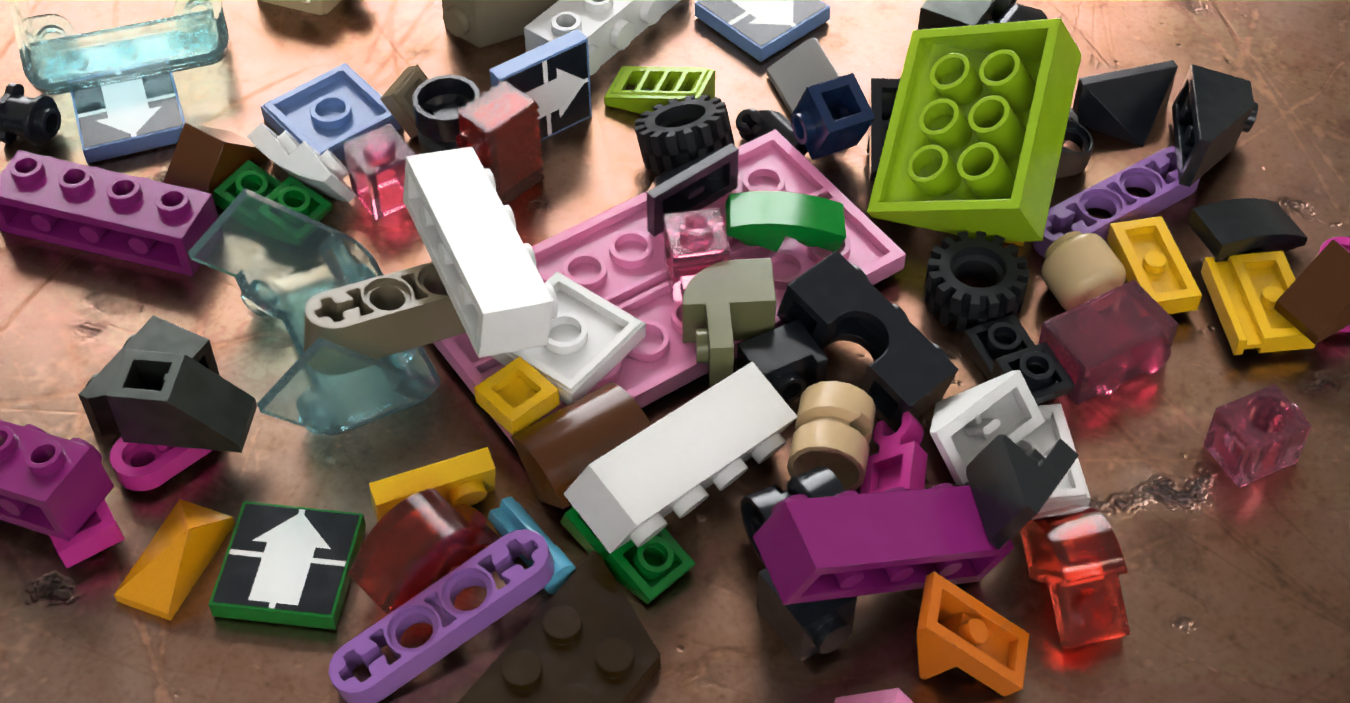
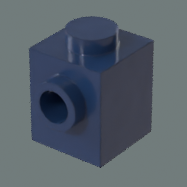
M850 73L807 87L791 114V125L797 141L805 145L811 159L815 160L857 146L874 121L875 116L854 73Z

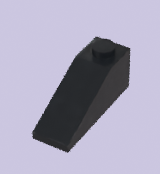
M1191 64L1172 105L1180 185L1190 187L1234 149L1242 131L1248 133L1251 130L1258 113V103L1254 102L1251 81Z

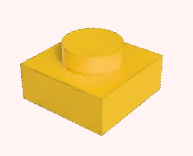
M521 356L474 387L476 403L512 436L526 429L560 405L559 389Z

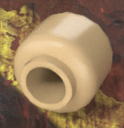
M1073 231L1059 237L1047 248L1045 261L1042 266V278L1060 305L1069 313L1083 314L1090 312L1092 315H1098L1106 312L1118 302L1120 298L1118 292L1125 282L1126 270L1107 242L1098 234H1082L1080 231Z

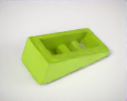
M622 66L604 96V105L642 114L645 111L653 112L652 107L655 105H669L668 100L677 98V102L684 101L685 96L694 95L695 100L702 95H710V99H713L715 97L716 71L702 67ZM628 84L635 85L633 90H625Z

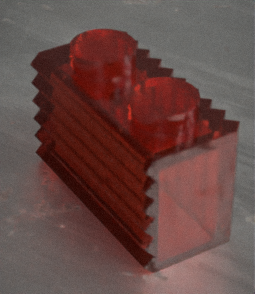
M499 81L498 86H491L490 92H483L482 97H475L474 102L466 103V107H458L460 134L456 136L458 148L473 147L483 168H489L492 171L496 192L503 205H507L545 178L542 174L544 169L541 165L544 163L541 159V156H543L540 150L542 145L539 142L542 140L539 135L541 130L538 127L541 124L538 120L540 115L537 109L539 106L535 100L507 81Z

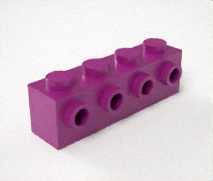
M18 150L0 174V231L189 276H194L222 233L212 194L194 188H184L153 181L145 177L131 176L96 166H87Z
M0 420V520L70 542L114 487L101 464L102 456L93 445L80 438L68 440L48 434L35 425L26 424L25 426H20Z
M942 483L930 489L917 490L894 487L884 492L858 494L854 490H849L834 496L807 498L803 494L793 495L781 500L772 508V515L753 536L783 605L924 588L926 576L933 572L938 573L953 584L979 582L1015 548L1011 540H1008L999 550L989 542L970 485L953 487L951 483Z

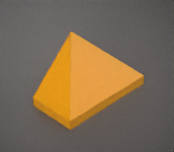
M179 499L114 593L116 601L171 621L235 525L233 517Z

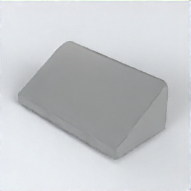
M815 37L804 41L767 68V75L790 114L794 111L807 87L840 77Z

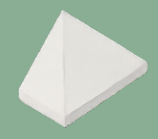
M1014 370L937 402L929 433L956 485H964L968 482L966 476L967 465L996 436L1004 434L1017 444L1043 424L1045 420L1021 371Z

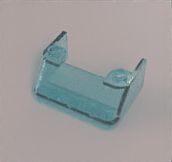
M8 0L24 74L37 91L47 95L64 94L213 65L221 61L230 48V36L222 0H175L174 16L81 34H76L70 21L61 15L48 13L31 16L28 0Z
M244 188L188 251L191 260L235 277L242 291L240 295L241 300L246 307L259 316L265 317L270 315L282 320L296 347L300 358L257 403L261 413L305 427L316 435L337 436L424 403L440 386V378L423 346L380 359H374L319 337L304 353V310L306 302L312 296L327 290L384 275L373 255L351 236Z

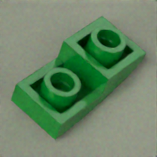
M250 160L246 161L213 191L214 204L227 213L258 230L293 242H298L332 210V203L291 175L281 182Z
M785 191L729 194L726 200V235L736 238L745 245L760 246L775 252L778 251L786 236L796 239L805 246L820 247L834 252L839 250L846 238L844 207L839 202L801 193Z
M574 507L567 511L560 521L589 554L592 551L600 554L613 577L646 604H649L696 564L666 528L640 547H637L630 540L610 554Z

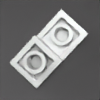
M262 122L247 135L248 139L264 155L289 175L315 192L345 202H350L357 196L343 179L349 174V171L328 149L320 155L305 141L299 144L287 131L278 136Z

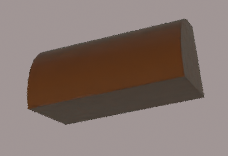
M609 382L511 436V439L538 499L564 509L571 505L564 492L590 463L651 426V423L627 391L616 383Z

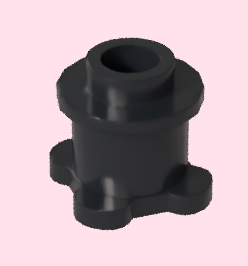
M10 82L6 86L4 95L0 98V141L12 144L17 136L25 137L33 145H45L58 133L61 126V114L57 103L52 97L47 95H39L35 98L25 96L22 84Z

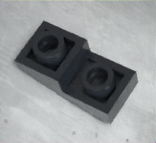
M1240 198L1205 204L1192 208L1188 220V225L1217 260L1251 250L1253 253L1286 252L1304 246L1308 239L1277 202L1267 199Z
M1014 313L964 330L961 344L988 380L1010 371L1020 370L1037 404L1074 391V382L1048 343L1043 342L1035 345Z

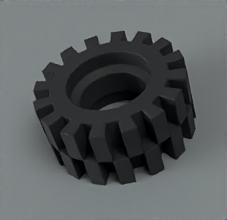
M694 95L685 96V100L677 102V98L668 100L669 105H655L652 107L653 112L645 111L641 114V119H636L634 128L643 163L647 170L652 169L653 173L661 174L663 171L668 172L732 143L735 145L727 106L718 97L710 99V95H702L697 100H695Z
M967 231L959 232L956 242L948 236L942 239L941 247L935 245L932 249L927 265L923 294L924 302L929 301L928 310L932 315L940 312L939 322L946 327L954 320L957 322L955 331L964 333L967 325L975 327L1013 313L1017 316V313L1021 312L1029 278V270L1026 269L1028 262L1025 256L1018 257L1019 248L1013 243L1004 248L1005 238L995 235L991 242L985 240L986 232L976 231L975 239H969ZM977 277L990 282L994 286L976 288L968 286L958 279Z

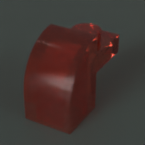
M434 488L427 489L404 499L380 519L364 541L348 574L388 614L447 575L451 567L462 565L500 539V537L486 524L485 517L475 508L466 504H455L452 506Z
M1073 505L1038 513L1020 529L1030 579L1046 582L1049 585L1061 646L1071 649L1131 634L1119 575L1128 573L1125 559L1113 529L1097 509L1090 506Z

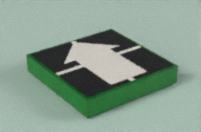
M244 501L208 604L212 616L336 630L366 528L364 514Z

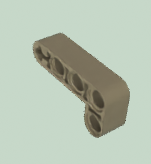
M433 262L318 293L306 302L304 310L305 358L312 366L326 371L343 370L466 333Z

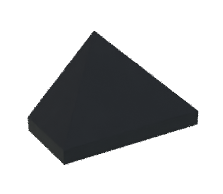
M1174 60L1079 78L1072 108L1078 116L1079 124L1143 147L1168 105L1178 66Z
M731 143L655 177L647 191L648 232L655 237L735 190L738 184L739 149Z

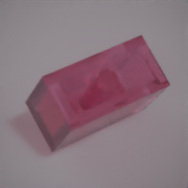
M1131 280L1043 322L1038 344L1048 343L1075 384L1074 391L1067 395L1076 405H1079L1097 395L1104 397L1113 393L1123 382L1143 372L1151 374L1159 370L1171 356V346L1178 323L1135 280Z

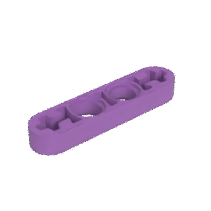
M1175 146L1164 148L1049 208L1043 240L1033 241L1034 249L1045 258L1047 248L1055 240L1073 231H1080L1082 234L1095 233L1107 241L1111 223L1145 219L1155 215L1197 190L1200 178L1190 187L1180 185ZM1139 187L1149 191L1152 196L1140 198L1129 194L1126 189ZM1101 208L1110 212L1112 217L1107 219L1095 218L1089 215L1086 210Z
M528 529L514 530L504 535L344 644L334 653L329 663L328 673L333 686L341 698L347 703H378L543 589L550 582L554 574V560L545 538L538 532ZM523 554L525 558L533 559L534 564L524 569L519 564L515 565L513 560ZM494 571H497L500 580H504L506 584L499 590L491 575ZM472 586L483 587L487 590V596L479 607L468 611L459 610L454 607L455 599L462 590ZM416 623H427L433 626V633L424 645L418 648H406L400 645L401 637L408 627ZM386 645L389 646L397 660L392 664L389 663L385 654L381 651ZM363 664L369 670L371 676L360 683L352 671L357 666Z

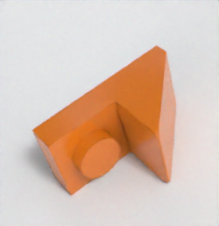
M933 572L927 575L917 626L919 678L926 680L954 667H958L1004 697L1022 690L1029 633L938 573Z

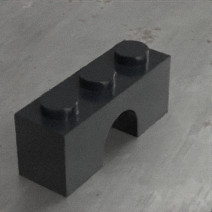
M837 250L787 285L777 312V316L785 324L799 319L821 349L836 341H851L861 345L870 353L874 362L868 366L858 388L864 390L873 399L876 407L875 415L881 421L883 420L894 432H897L902 424L901 418L903 413L909 411L915 418H918L943 398L958 368L950 361L948 355L940 346L931 343L909 321L906 313L899 306L890 303L869 282L866 274L856 265L849 263Z

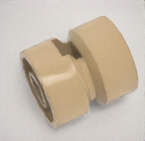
M822 381L806 388L801 394L797 413L798 417L795 424L796 431L793 434L787 464L790 477L822 465L828 467L837 476L845 491H855L863 484L870 449L868 444L871 440L876 412L873 399L864 390L850 383L840 381Z

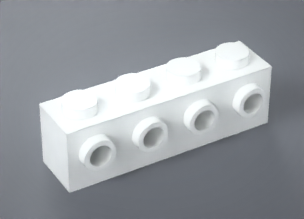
M558 0L524 27L526 52L579 29L588 38L589 70L591 76L617 52L625 49L646 28L657 23L661 16L680 0Z
M473 147L406 156L403 201L478 358L547 345L551 319L556 318L558 314L556 293L550 283H544L537 270L536 258L531 245L522 242L516 230L515 217L511 207L502 204L496 192L492 171L489 168H483Z
M752 361L590 463L564 492V495L610 554L630 540L637 547H640L667 526L668 523L663 517L672 511L679 518L686 516L709 496L705 490L707 487L714 483L721 491L748 470V466L744 463L745 461L753 457L758 464H761L777 452L786 443L781 433L798 416Z

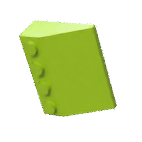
M1053 18L912 30L867 213L872 218L955 235L959 232L967 231L969 238L974 239L976 231L986 232L985 240L991 242L995 235L1005 238L1004 242L1043 240L1082 56L1062 19Z

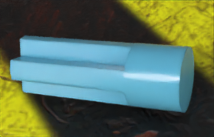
M512 496L502 499L499 508L490 510L488 520L502 537L514 530L528 529L538 532L545 538L554 560V574L544 589L549 594H555L577 569L576 566L551 541L521 504L516 502ZM523 554L519 556L528 568L534 564L533 559L529 560Z

